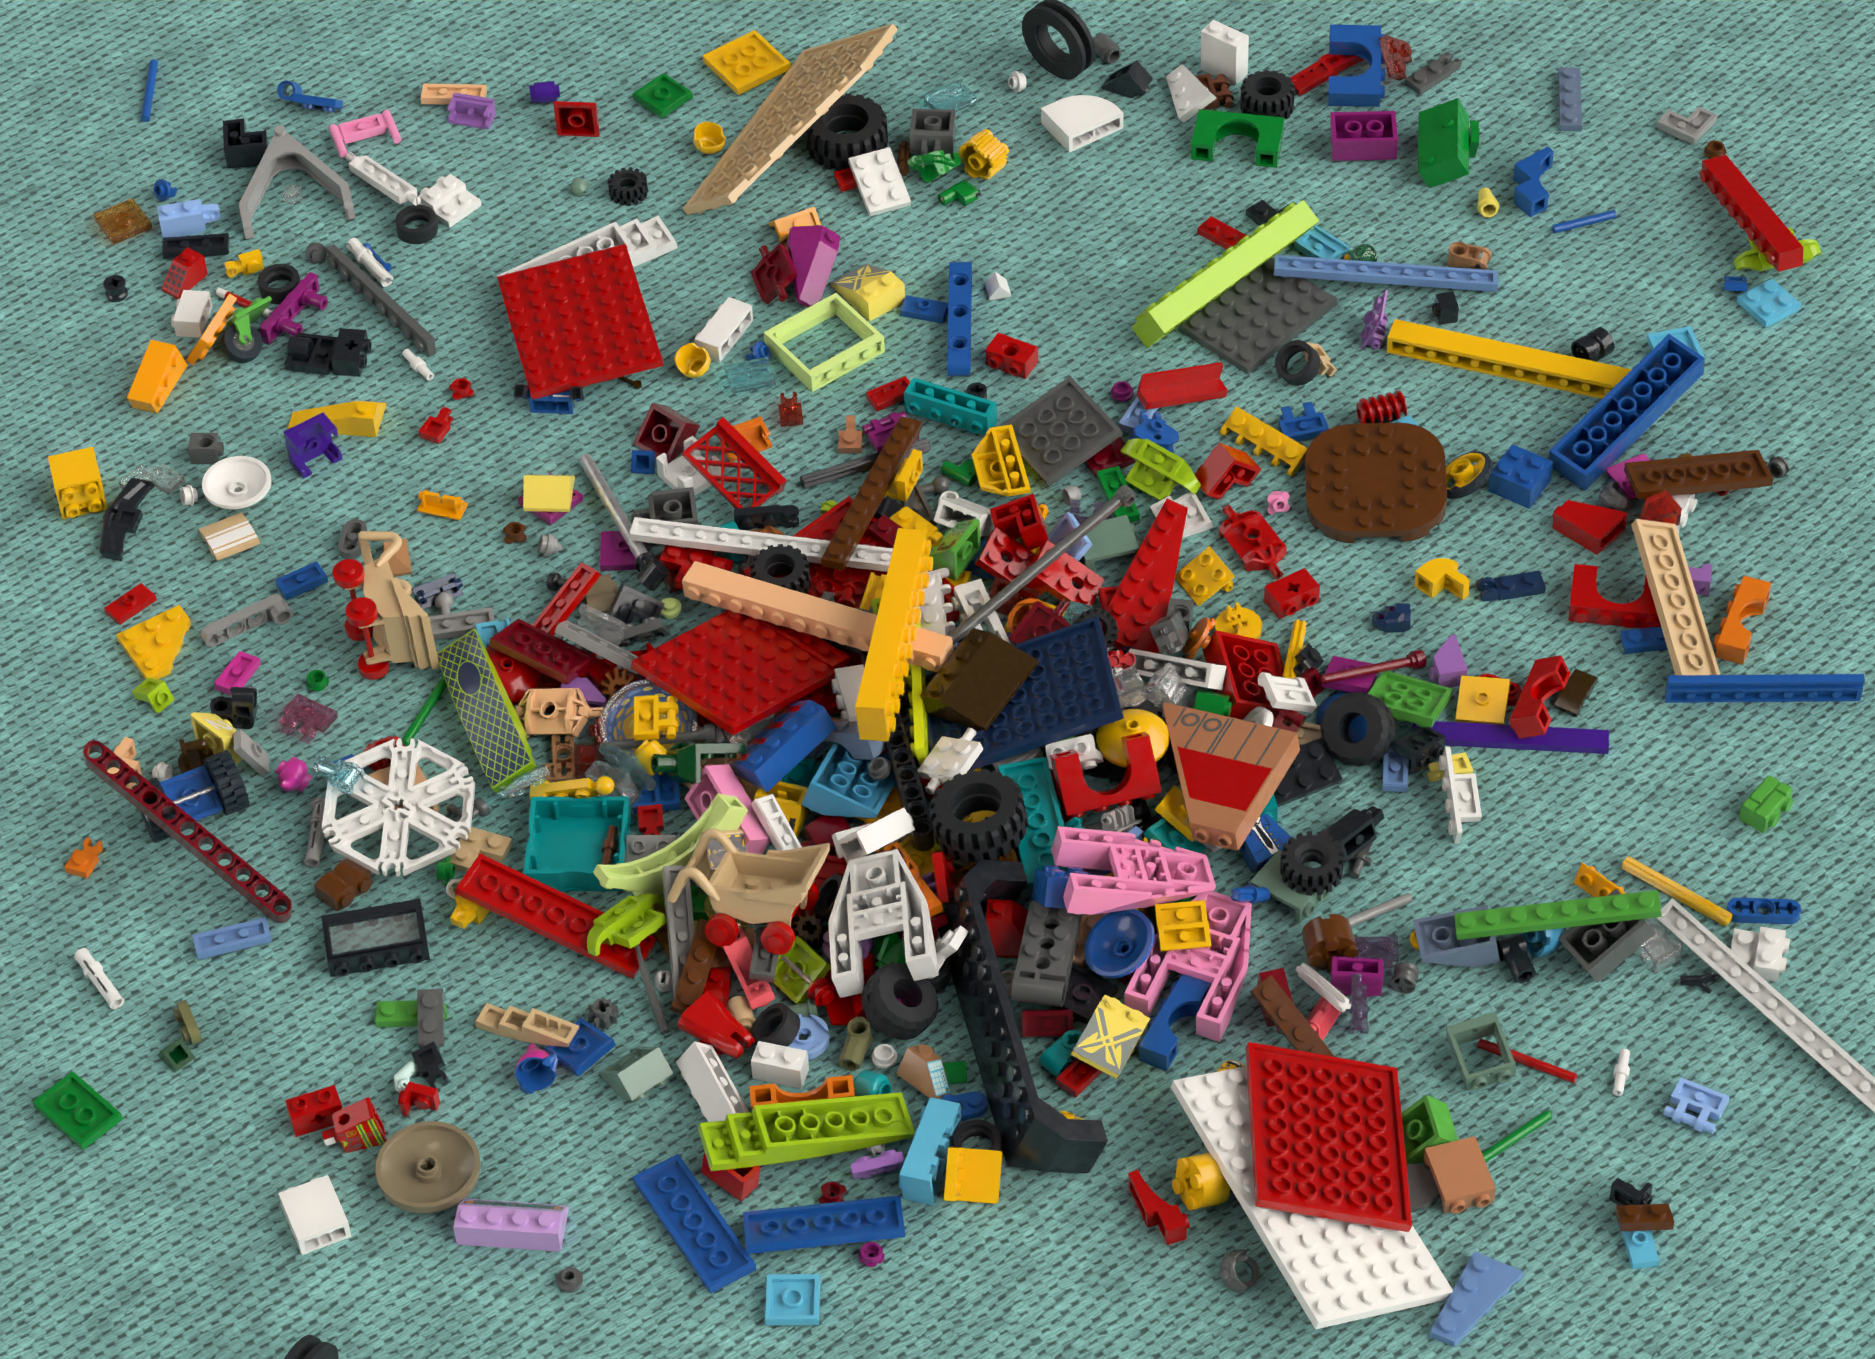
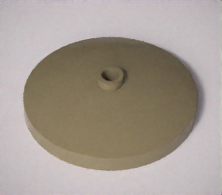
M438 1121L412 1124L393 1134L380 1149L375 1164L377 1183L384 1197L396 1207L414 1213L439 1212L458 1204L474 1189L481 1171L479 1151L474 1140L459 1127Z

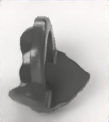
M1618 481L1608 483L1600 492V507L1631 510L1634 506L1632 499L1630 500L1626 494L1619 491Z
M1245 1249L1231 1251L1222 1259L1219 1275L1222 1282L1229 1289L1237 1293H1244L1247 1288L1255 1285L1260 1275L1256 1261L1246 1255L1247 1251ZM1244 1262L1250 1266L1252 1270L1250 1281L1242 1282L1238 1279L1234 1269L1235 1263Z

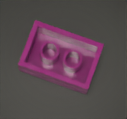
M1396 111L1330 112L1332 161L1397 160L1398 134Z

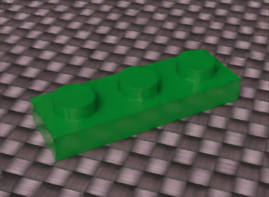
M1119 466L1097 471V479L1107 502L1112 499L1120 487L1127 485ZM1135 502L1129 507L1120 506L1112 513L1114 518L1127 515L1130 523L1140 521V514Z

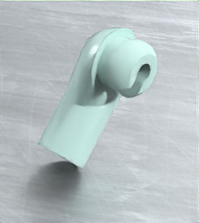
M409 1061L394 1075V1087L399 1094L402 1090H405L410 1077L419 1070L413 1061Z

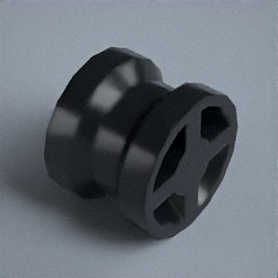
M112 275L104 280L103 285L106 290V298L109 301L121 302L128 296V291L125 287L126 282L122 276Z

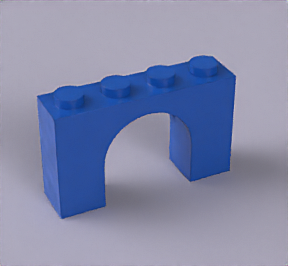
M1330 25L1329 55L1359 56L1368 62L1370 68L1358 76H1329L1328 106L1380 107V99L1385 98V86H1381V81H1385V68H1381V64H1385V51H1381V47H1385V34H1381V25Z

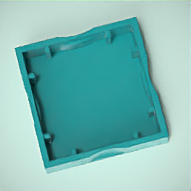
M596 796L590 798L531 797L529 815L530 837L526 846L523 874L558 891H625L623 889L613 888L610 890L600 885V881L593 871L596 865L602 862V845L607 837L610 825L618 827L616 838L618 845L611 865L626 863L627 835H630L632 816L629 796Z

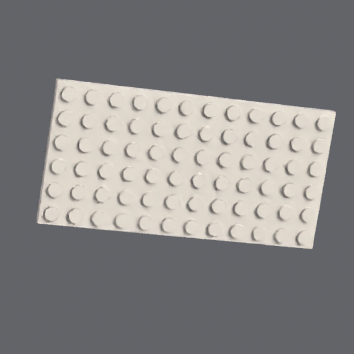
M1246 1066L1173 1080L1171 1084L1172 1091L1209 1153L1217 1162L1221 1173L1315 1329L1439 1302L1449 1298L1453 1290L1413 1226L1409 1232L1255 1206Z

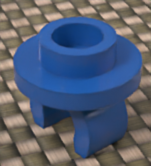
M159 179L155 182L153 191L158 200L166 201L169 197L176 196L178 188L170 187V182H167L165 179Z
M758 341L750 346L749 349L752 353L745 356L750 363L758 362L763 364L769 359L770 349L765 342Z

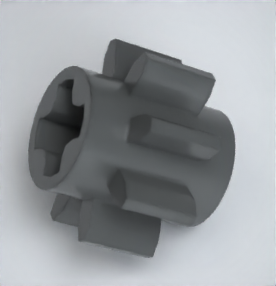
M598 998L593 1005H588V1022H594V1026L597 1029L608 1030L613 1023H618V1006H612L611 999Z

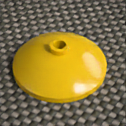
M1125 709L1122 710L1124 719L1098 727L1096 734L1098 750L1106 760L1117 766L1126 768L1121 737L1144 731L1148 733L1151 739L1155 762L1160 760L1169 748L1170 736L1167 725L1160 717L1149 711Z

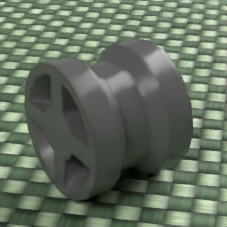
M1409 962L1397 963L1394 968L1395 975L1391 979V986L1395 991L1412 993L1416 988L1415 980L1419 977V969Z

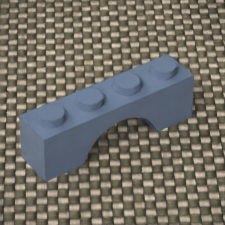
M843 719L833 721L837 728L806 757L815 758L828 746V741H831L846 748L854 759L873 760L886 749L885 741L859 739L857 721Z

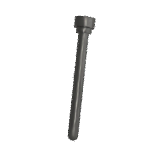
M714 723L705 724L704 727H700V730L676 733L674 740L667 739L666 734L659 735V739L655 740L661 745L694 740L717 743L716 728ZM635 738L603 742L599 748L602 752L638 748L646 740L635 741Z

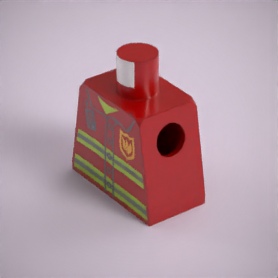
M369 1097L333 1113L334 1128L322 1131L326 1146L341 1142L347 1153L384 1145L387 1141L384 1124Z

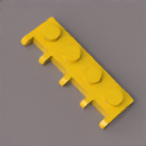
M1237 406L1220 429L1219 434L1225 436L1229 430L1239 435L1235 441L1239 446L1245 440L1256 445L1253 454L1257 457L1263 450L1274 456L1271 462L1272 466L1277 467L1281 461L1291 466L1287 472L1291 477L1296 474L1305 460L1308 448Z

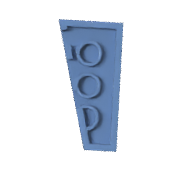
M1474 1251L1453 1292L1450 1294L1430 1331V1337L1455 1347L1476 1326V1322L1483 1315H1486L1500 1298H1503L1509 1292L1510 1287L1515 1282H1518L1523 1277L1524 1271Z

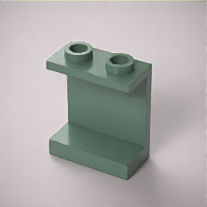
M1127 515L1103 520L1087 534L1092 547L1080 559L1083 565L1095 572V561L1130 553L1134 559L1142 543L1136 539L1135 525L1130 524Z
M1278 850L1250 881V885L1267 887L1270 891V896L1296 910L1295 922L1300 924L1305 917L1309 918L1313 914L1315 906L1319 901L1323 902L1329 892L1327 893L1326 890H1323V895L1318 896L1317 892H1312V896L1306 895L1307 891H1302L1301 894L1297 893L1296 887L1291 890L1288 887V882L1284 883L1280 873L1281 851Z

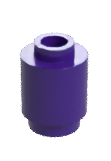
M554 81L537 82L529 86L531 103H551L557 101L556 98L560 97L559 84L555 85Z

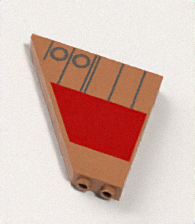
M1164 702L1162 706L1165 721L1169 731L1170 743L1193 840L1238 851L1300 751L1297 732Z

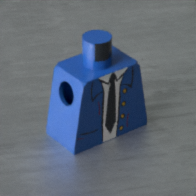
M1268 814L1260 816L1239 849L1252 873L1264 867L1278 850L1283 851L1284 844H1288V839L1291 836Z

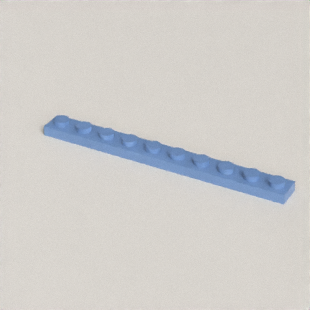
M1275 255L1274 276L1479 290L1484 292H1497L1498 286L1497 271L1286 255Z

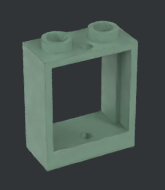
M1496 1012L1446 1027L1447 1040L1466 1091L1472 1089L1480 1090L1488 1084L1506 1082L1516 1076V1064ZM1494 1035L1504 1064L1469 1074L1459 1045Z

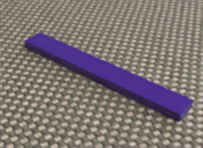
M1436 721L1431 728L1446 736L1444 746L1597 754L1609 753V730L1548 727L1545 735L1519 739L1511 725ZM1413 723V729L1418 727V725Z

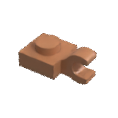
M846 415V431H839V454L862 453V431H856L855 415Z

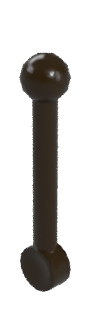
M624 376L618 377V379L633 385L634 389L642 387V383L639 380L633 381Z

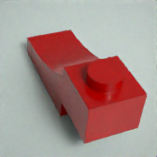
M1138 1170L1129 1172L1128 1188L1147 1228L1157 1225L1166 1245L1186 1240L1187 1229L1190 1228L1187 1215L1181 1213L1177 1204L1172 1206L1156 1195L1146 1184Z

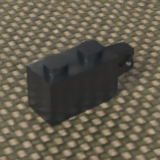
M1374 806L1362 811L1353 809L1322 832L1323 837L1326 838L1329 835L1332 837V843L1336 840L1340 844L1339 848L1343 849L1344 863H1346L1377 839L1375 827L1385 818L1383 811Z

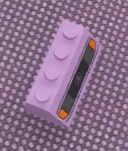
M465 1198L458 1204L453 1226L457 1245L561 1252L569 1205Z

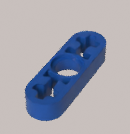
M1733 898L1728 902L1727 911L1732 914L1731 921L1736 923L1794 924L1800 919L1801 906L1792 899ZM1767 908L1771 913L1762 915L1757 909Z

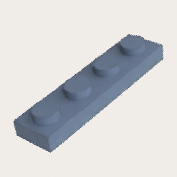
M1559 67L1560 131H1582L1580 68Z

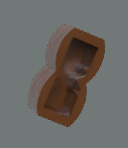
M346 858L333 871L323 875L314 887L317 898L335 911H340L348 907L355 897L367 892L373 881L370 870Z

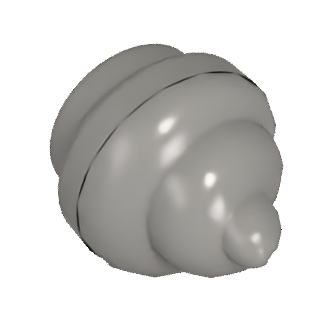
M552 534L541 535L537 548L538 553H542L544 557H550L552 554L562 550V545L558 543L557 538Z

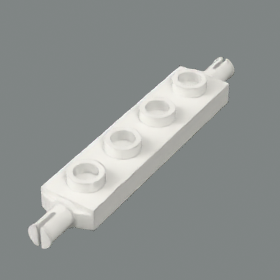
M352 152L346 154L345 159L350 162L349 170L399 204L407 201L415 206L420 204L421 199L417 196V189L366 155L358 157Z

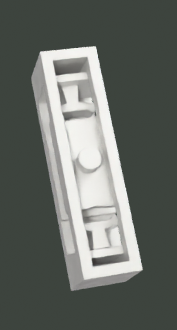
M981 579L954 587L952 604L955 611L959 610L961 614L959 615L961 623L975 613L980 606L982 607L990 600ZM994 611L984 619L989 632L1010 643L996 611ZM980 624L975 627L976 629L983 630Z

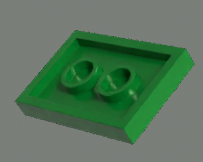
M73 1071L33 1101L34 1108L82 1150L123 1120L122 1114Z

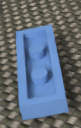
M266 917L192 935L198 960L272 942Z

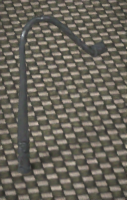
M637 945L635 946L643 983L660 1034L665 1035L670 1032V1029L646 969L640 946Z

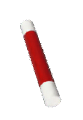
M222 288L216 290V296L225 300L229 294L237 298L234 304L245 309L250 307L252 303ZM266 308L262 316L268 318L273 311Z

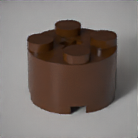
M1329 914L1330 918L1321 919V916L1310 920L1302 929V940L1308 963L1314 968L1327 970L1328 973H1331L1332 957L1354 958L1358 955L1350 922L1346 917L1338 914Z

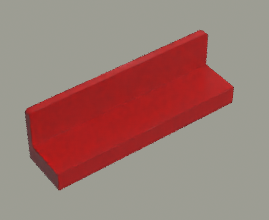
M1219 362L1143 374L1136 396L1146 410L1224 398L1227 396L1228 390L1220 379L1223 364Z

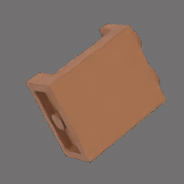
M1475 1136L1425 1148L1423 1162L1425 1167L1432 1172L1443 1201L1442 1210L1444 1214L1450 1212L1456 1214L1464 1211L1466 1208L1475 1206L1485 1207L1494 1202L1496 1188Z

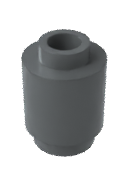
M1100 34L1093 38L1095 54L1104 62L1115 63L1120 58L1121 50L1119 46L1106 34Z

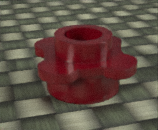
M834 1181L823 1184L821 1186L822 1196L819 1198V1204L843 1202V1196L847 1191L846 1187Z

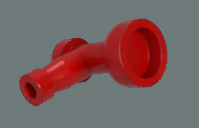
M844 583L841 590L831 592L834 594V599L837 600L838 604L855 608V602L852 599L856 591L854 584Z

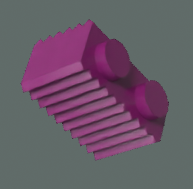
M1334 956L1332 957L1330 984L1343 995L1381 996L1383 960L1381 958L1378 960L1376 958L1367 959L1366 957L1364 959L1361 957L1357 959L1356 957L1342 958L1339 956L1337 958Z

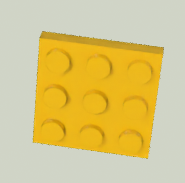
M756 30L702 55L703 62L737 95L788 71L791 67L790 62Z

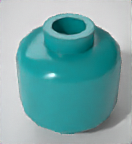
M864 1070L853 1080L855 1096L888 1094L892 1091L887 1076L878 1072Z

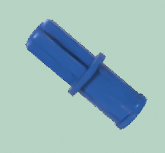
M1246 885L1244 888H1233L1231 891V899L1233 901L1249 902L1252 905L1256 902L1265 903L1270 898V891L1267 887Z

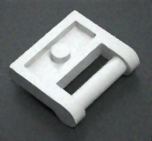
M1265 672L1259 674L1258 685L1264 687L1272 708L1313 713L1317 707L1304 678L1276 677Z

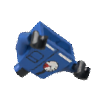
M514 385V397L529 399L531 413L573 414V400H584L583 387L581 386L570 387L568 391L532 400L528 385Z

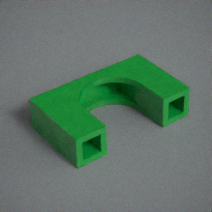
M1198 110L1191 143L1192 160L1213 162L1216 145L1222 138L1229 135H1245L1257 143L1256 166L1277 168L1284 135V117Z

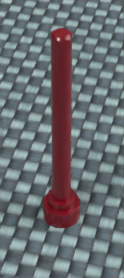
M1422 650L1411 651L1405 658L1322 674L1320 681L1322 684L1404 667L1418 670L1426 667L1427 660Z

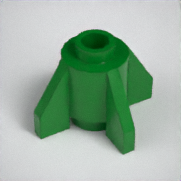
M896 932L878 936L876 939L873 958L876 963L874 965L875 968L878 970L890 963L907 964L904 941L899 938Z

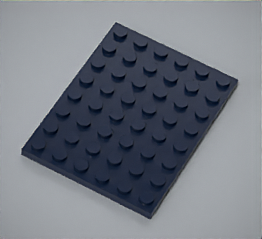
M1098 616L1013 645L1037 659L1039 664L986 731L934 717L927 712L930 750L932 751L942 736L959 739L964 735L967 728H972L976 731V735L971 741L980 742L983 747V751L969 769L975 770L1124 719ZM938 672L925 675L926 687Z

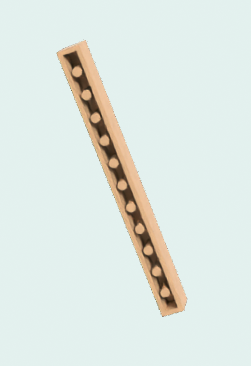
M696 561L682 579L684 596L692 600L748 615L755 619L768 621L775 625L788 627L798 632L808 633L842 645L858 648L862 651H869L877 617L875 614ZM917 627L916 641L911 643L913 646L912 658L908 659L907 663L920 666L929 671L938 672L954 652L952 637Z

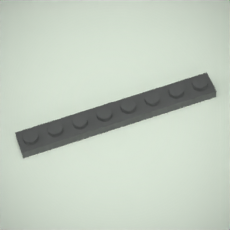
M333 244L327 247V263L331 269H336L344 281L348 280L357 293L363 294L369 304H373L381 316L385 315L394 328L398 327L407 340L413 341L420 352L423 351L428 357L436 354L434 337L336 245Z

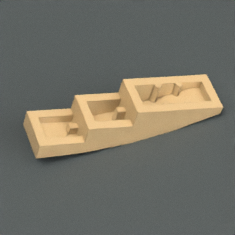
M486 1003L475 1021L476 1028L511 1039L547 1046L568 1047L579 1029V1025L534 1008L528 1013L513 1006H509L507 1010H504L489 1003Z

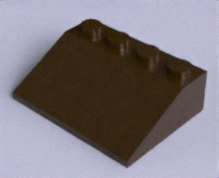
M972 628L923 690L920 697L929 715L986 731L1039 662L997 635Z

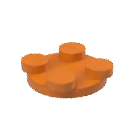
M1204 617L1191 629L1188 635L1189 639L1185 642L1186 646L1182 649L1183 653L1186 654L1185 658L1192 660L1199 647L1205 649L1211 640L1208 633L1216 624L1214 618L1208 619Z

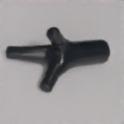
M1713 971L1703 975H1680V985L1699 986L1710 994L1712 990L1706 983L1719 979L1720 975H1714Z

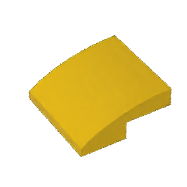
M1205 900L1155 904L1154 909L1160 952L1211 947Z

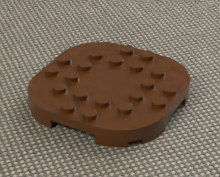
M1409 423L1345 424L1322 432L1308 447L1305 457L1307 515L1315 529L1319 528L1326 533V537L1339 542L1354 543V538L1401 536V542H1408L1425 537L1429 534L1430 529L1435 525L1439 526L1443 521L1447 509L1445 452L1438 438L1430 431Z

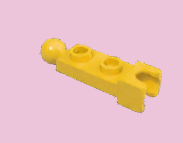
M608 776L599 777L596 782L589 778L552 783L546 779L531 782L529 797L531 800V797L590 798L600 796V794L608 795L614 789V782Z

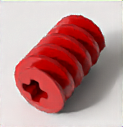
M1398 390L1394 394L1391 392L1386 393L1385 397L1380 394L1376 398L1371 396L1368 397V400L1365 398L1360 399L1359 403L1356 404V412L1360 424H1366V420L1369 423H1374L1375 418H1377L1379 423H1383L1384 416H1386L1388 422L1392 421L1393 414L1397 420L1400 419L1402 412L1407 416V406L1404 395Z

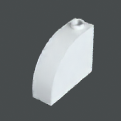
M1089 95L1070 96L1042 107L1041 124L1070 153L1123 129V112L1112 102L1100 97Z

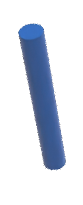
M1610 210L1552 225V231L1555 234L1615 219L1617 217L1616 211Z

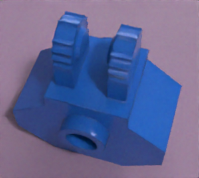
M1146 411L1139 412V425L1134 427L1129 440L1147 438L1173 453V444L1179 441L1178 431L1168 426L1166 421L1161 419L1160 412H1154L1152 419H1148Z

